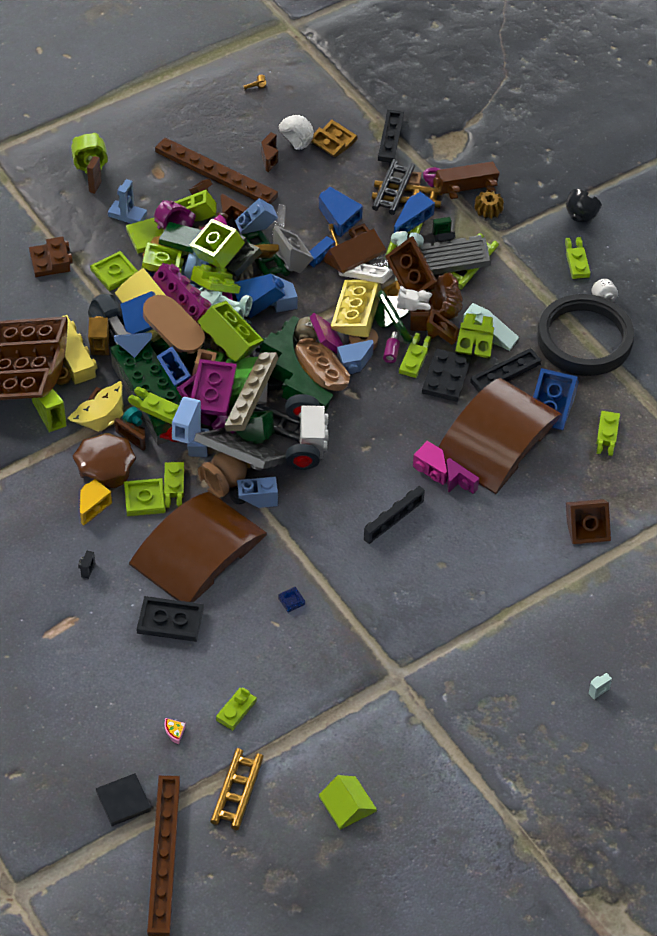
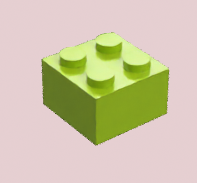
M211 219L190 246L199 259L224 269L245 242L236 229Z

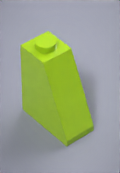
M53 389L42 398H31L49 433L67 426L64 402Z

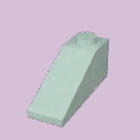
M472 303L464 313L463 322L466 313L476 315L475 324L482 325L483 316L493 317V343L510 351L519 340V337L483 307Z

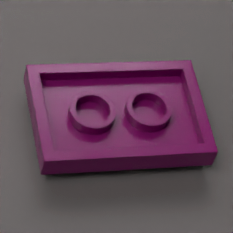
M199 359L191 398L201 401V413L227 416L237 364Z

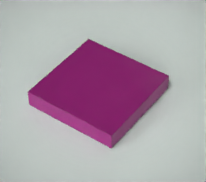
M313 313L310 316V320L320 343L337 354V347L343 346L338 332L331 329L329 322Z

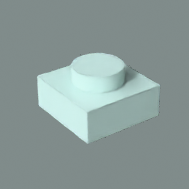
M607 673L601 677H595L590 683L589 695L596 699L608 691L612 678Z

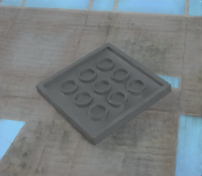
M226 428L196 433L194 441L251 464V467L256 470L268 469L269 467L286 463V453L263 443L254 444L253 441H246L238 433L232 434Z

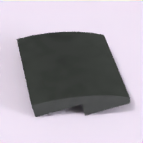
M242 235L240 236L245 244L225 266L227 271L236 277L262 254L260 248L249 243L246 237Z

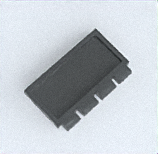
M481 235L471 236L469 240L458 238L452 239V243H448V240L434 242V246H431V243H427L419 247L433 275L491 266L486 238H482Z

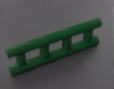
M262 230L242 234L238 231L240 235L246 237L249 243V240L258 237L262 243L256 245L271 244ZM276 253L271 258H257L255 260L263 275H275L280 272L284 276L290 274V271L284 266V262ZM274 260L277 266L268 269L265 263Z

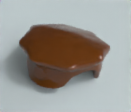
M104 433L83 439L73 454V459L78 467L81 478L86 476L93 480L96 479L106 488H117L128 480L130 467L136 460V456L128 439Z

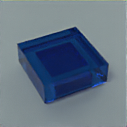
M296 586L278 594L279 601L288 613L305 605V600Z

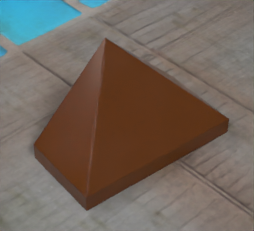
M119 418L114 420L116 433L128 439L129 442L142 451L146 449L144 427Z

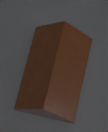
M373 228L330 248L323 260L343 274L387 253Z
M413 236L385 255L400 286L417 292L421 290L431 292L435 289L437 280Z

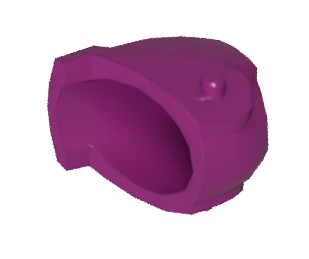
M163 200L154 213V222L158 225V229L162 228L163 230H165L169 222L192 227L196 215L178 203Z

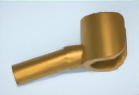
M259 75L257 76V81L243 85L244 90L254 86L264 88L266 86L265 76Z

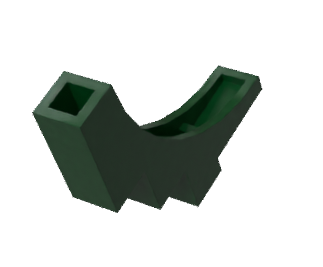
M293 316L289 321H285L281 329L282 331L278 330L276 334L271 332L267 338L263 337V341L259 345L261 347L259 354L265 352L277 353L279 359L270 376L284 383L282 389H284L282 398L288 400L295 395H311L319 401L320 406H324L325 413L330 405L333 394L313 381L297 360L293 348V334L299 318Z

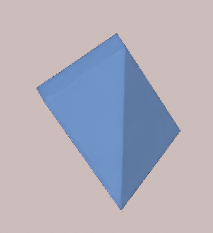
M152 333L114 335V341L134 358L152 338Z

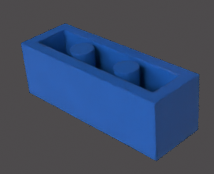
M326 236L309 252L314 259L309 265L315 267L317 264H320L328 250L335 247V241Z

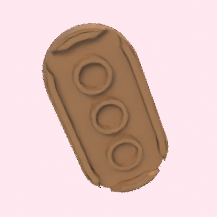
M154 295L145 301L143 318L170 347L173 346L175 351L180 353L187 352V354L195 353L201 349L205 339L204 331L174 299L165 295Z
M304 338L298 342L295 354L320 386L333 391H340L348 386L350 374L332 350L316 342L314 338Z

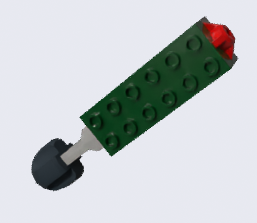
M100 294L91 301L88 309L89 318L96 316L108 318L109 335L111 334L113 338L114 335L130 334L123 327L122 302L114 295ZM115 342V346L110 347L112 367L129 396L135 395L134 390L136 387L146 389L148 393L155 394L180 405L182 397L164 370L149 342L135 358L117 342ZM141 411L142 419L157 445L168 441L179 442L172 440V424Z

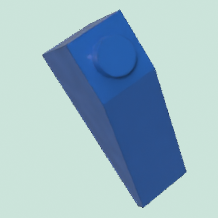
M421 191L416 195H412L407 200L394 225V233L400 231L409 232L434 215L435 202Z

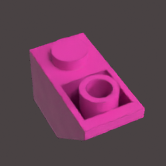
M426 441L414 454L413 467L417 471L429 476L433 481L444 485L446 483L447 469L443 450Z

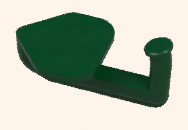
M379 290L377 296L380 302L374 316L378 325L382 328H387L394 324L403 338V342L405 344L412 343L413 336L409 334L401 321L410 311L397 309L398 296H387L383 290Z

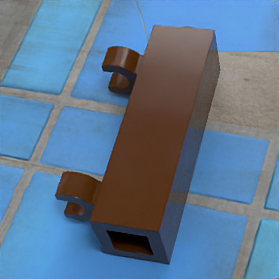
M493 161L440 169L436 171L433 184L440 194L449 193L451 199L458 198L456 192L484 187L492 193L493 191L496 192L494 186L498 185L497 181L500 172Z

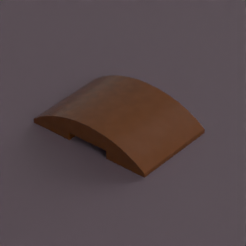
M67 316L0 321V400L42 398L51 392L59 378L65 357L68 331Z
M498 378L480 391L465 407L438 447L443 450L445 464L448 458L452 459L477 476L481 486L497 494L518 469L520 461L537 441H541L562 414L505 380Z
M205 492L191 498L168 515L142 543L130 560L129 565L174 599L194 603L214 584V579L238 557L242 559L267 536V532L211 492Z

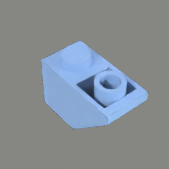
M183 397L172 421V440L189 444L194 440L196 433L201 432V401Z

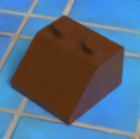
M604 499L566 502V519L572 544L611 541L609 502Z

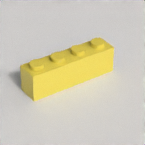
M67 316V343L63 363L76 385L96 378L95 370L97 369V364L94 359L90 358L88 347H84L81 334H77L74 321H70Z

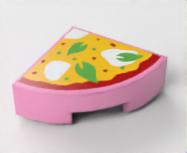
M165 718L164 725L167 735L171 741L179 744L186 727L185 723Z

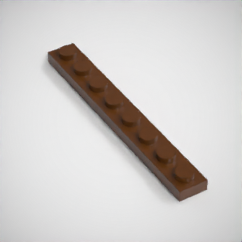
M164 138L155 147L156 153L255 201L260 198L272 204L278 197V191L170 139Z
M159 775L148 936H170L180 776Z

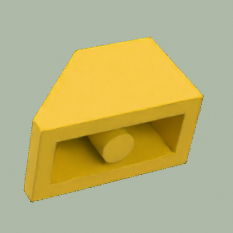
M96 479L85 484L81 489L80 518L83 526L112 504L111 491Z

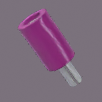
M394 331L392 337L386 342L383 360L387 363H395L400 347L398 332L395 334Z

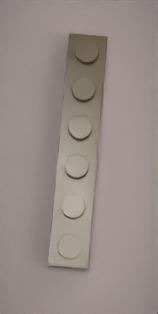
M276 352L259 354L224 425L227 431L245 430L279 359Z

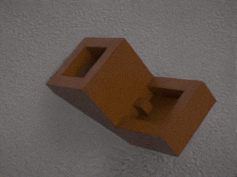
M272 132L261 142V155L267 172L278 163V150L275 149L277 147V135Z

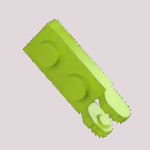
M581 237L576 238L577 248H572L571 239L565 238L566 256L572 279L590 278L591 273Z
M415 334L399 368L400 374L417 378L428 353L431 341L430 336H426L423 346L418 345L420 334Z
M136 387L134 390L135 395H131L128 398L129 403L140 408L143 412L172 424L179 405L155 394L148 393L144 388Z
M601 411L596 454H601L603 445L609 446L608 456H613L620 413Z
M165 462V507L170 508V498H177V505L179 507L182 505V497H184V462Z

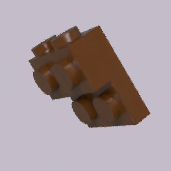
M63 236L46 239V244L29 247L35 277L71 272L70 264H73L72 255L67 253V251H70L69 242L64 241Z

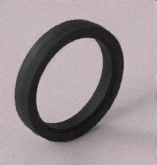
M575 294L554 301L544 310L538 324L537 339L543 355L556 367L577 375L595 376L611 372L627 360L633 347L634 328L627 313L614 302L596 295ZM591 311L607 317L618 327L622 336V343L616 351L608 356L597 359L578 358L565 353L555 345L550 337L549 327L556 318L565 313Z

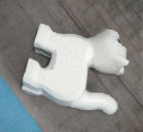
M400 286L397 297V309L429 311L431 306L428 302L432 294L424 290L417 292Z

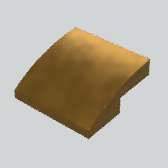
M331 119L323 129L320 127L313 134L311 142L331 156L336 157L351 147L358 138L357 135Z

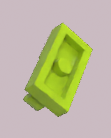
M239 688L216 715V721L233 731L257 702V697L250 694V691L247 689Z

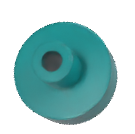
M133 406L124 413L123 420L139 426L142 423V412Z

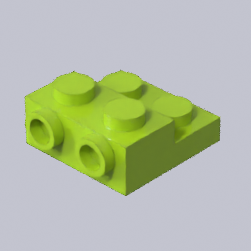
M147 242L141 268L157 272L162 263L174 264L180 269L179 272L181 273L184 258H181L182 251Z
M205 264L193 267L190 280L208 290L239 294L241 288L234 283L235 281L232 280L233 274L227 272V268H212Z

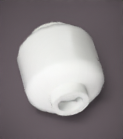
M601 279L593 285L592 295L614 302L617 299L618 290L611 280Z

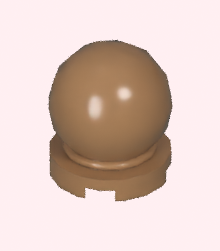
M223 452L217 453L211 460V463L205 462L198 468L201 482L205 480L209 486L208 492H211L218 498L228 494L229 488L236 487L237 480H244L247 474L246 462Z

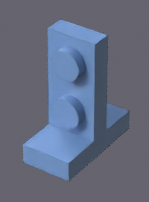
M126 179L123 185H120L117 195H119V201H114L108 210V217L132 224L143 221L147 216V210L134 206L133 181Z

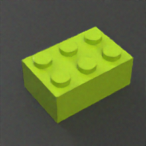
M226 300L211 306L197 321L201 325L202 330L209 333L213 337L214 342L226 351L227 356L235 362L249 356L263 341L257 332Z

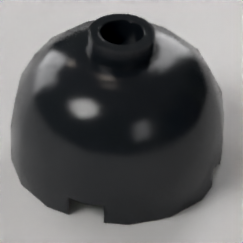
M573 189L567 198L566 209L572 220L586 222L597 216L602 206L601 201L595 196L592 199L586 191Z

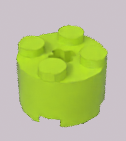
M84 134L72 140L71 152L76 169L85 171L87 174V166L92 157L96 156L100 157V168L102 170V166L108 162L105 143L99 137V134Z

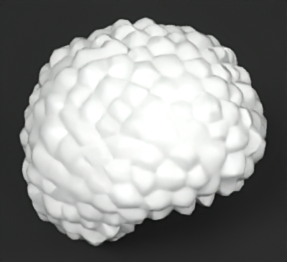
M292 115L283 119L281 124H279V131L291 142L296 150H302L311 143L314 130L311 123L305 117Z

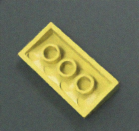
M144 268L127 279L115 292V295L122 303L150 291L155 292L156 295L165 294ZM154 329L145 332L152 333L151 340L153 342L161 338Z
M345 280L331 323V329L347 335L369 337L379 302L377 292L382 290L380 283L366 280Z

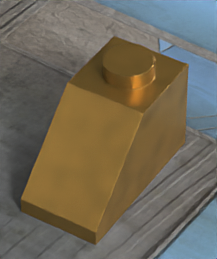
M101 316L89 318L88 339L91 355H109L108 318Z

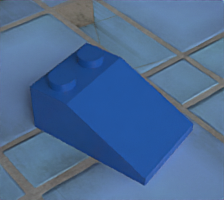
M541 368L533 397L562 414L552 428L564 430L579 384L578 377Z

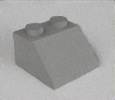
M277 225L274 227L273 244L279 245V251L276 253L277 256L284 260V266L289 271L301 273L314 259L298 235Z

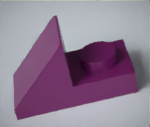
M448 458L446 463L448 492L459 484L464 490L474 494L478 490L479 478Z

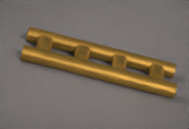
M375 180L374 187H378L380 190L383 181ZM390 183L388 188L398 191L400 185ZM407 185L405 191L413 192V195L420 191L430 194V199L435 202V207H441V201L436 199L437 195L442 196L443 194H440L437 188ZM372 192V199L375 200L378 193ZM384 195L383 200L393 202L395 197ZM402 196L400 203H406L410 197Z
M236 748L210 821L212 824L218 825L220 819L232 821V829L239 830L264 757L262 754L257 753L254 759L242 757L244 751ZM239 765L251 767L248 777L236 774ZM233 782L245 785L242 795L230 792ZM226 801L239 803L236 813L223 810Z

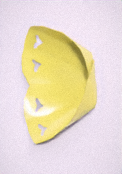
M117 382L110 387L102 389L94 400H88L80 404L76 411L67 419L98 432L115 423L114 420L116 418L120 419L123 415L122 382Z

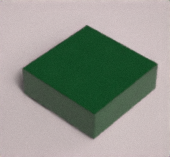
M451 218L433 219V235L450 233Z

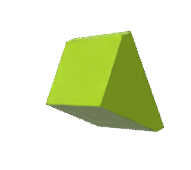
M337 775L319 794V798L340 830L377 812L376 807L356 776Z

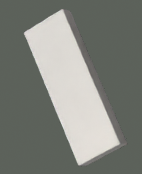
M361 264L343 274L339 272V275L384 284L393 275L392 269Z

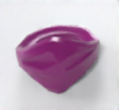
M430 167L423 172V178L430 187H434L433 179L436 174L429 173H436L437 170H440L439 168Z

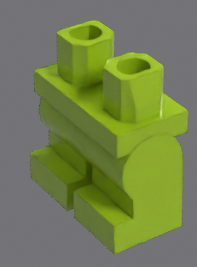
M466 313L464 322H461L455 352L472 356L473 345L475 344V356L491 359L494 335L493 317L483 316L482 325L475 324L476 315Z

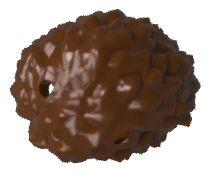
M450 272L438 276L435 289L428 292L432 294L428 302L431 306L430 310L434 309L446 319L457 317L463 307V297L458 287L459 282Z

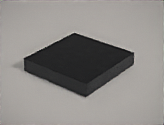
M136 773L96 788V793L111 826L152 811Z

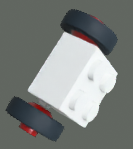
M305 394L295 395L286 402V414L290 418L300 421V444L293 445L287 449L286 463L293 469L308 470L316 467L320 459H323V452L327 451L328 414H324V406H320L319 401L315 397Z

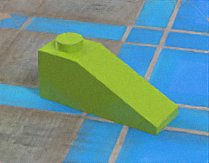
M207 190L175 201V203L186 207L196 215L194 221H202L216 216L217 202Z

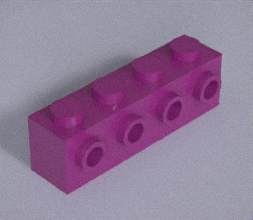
M162 263L152 279L166 296L174 299L197 322L211 307V302L200 295V290L190 284L191 281L179 272L180 269L176 265Z

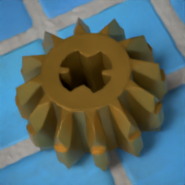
M487 190L486 193L480 192V195L476 196L474 208L478 216L483 215L484 219L486 217L492 219L493 216L498 218L499 214H502L504 201L500 194H495V191L491 193Z

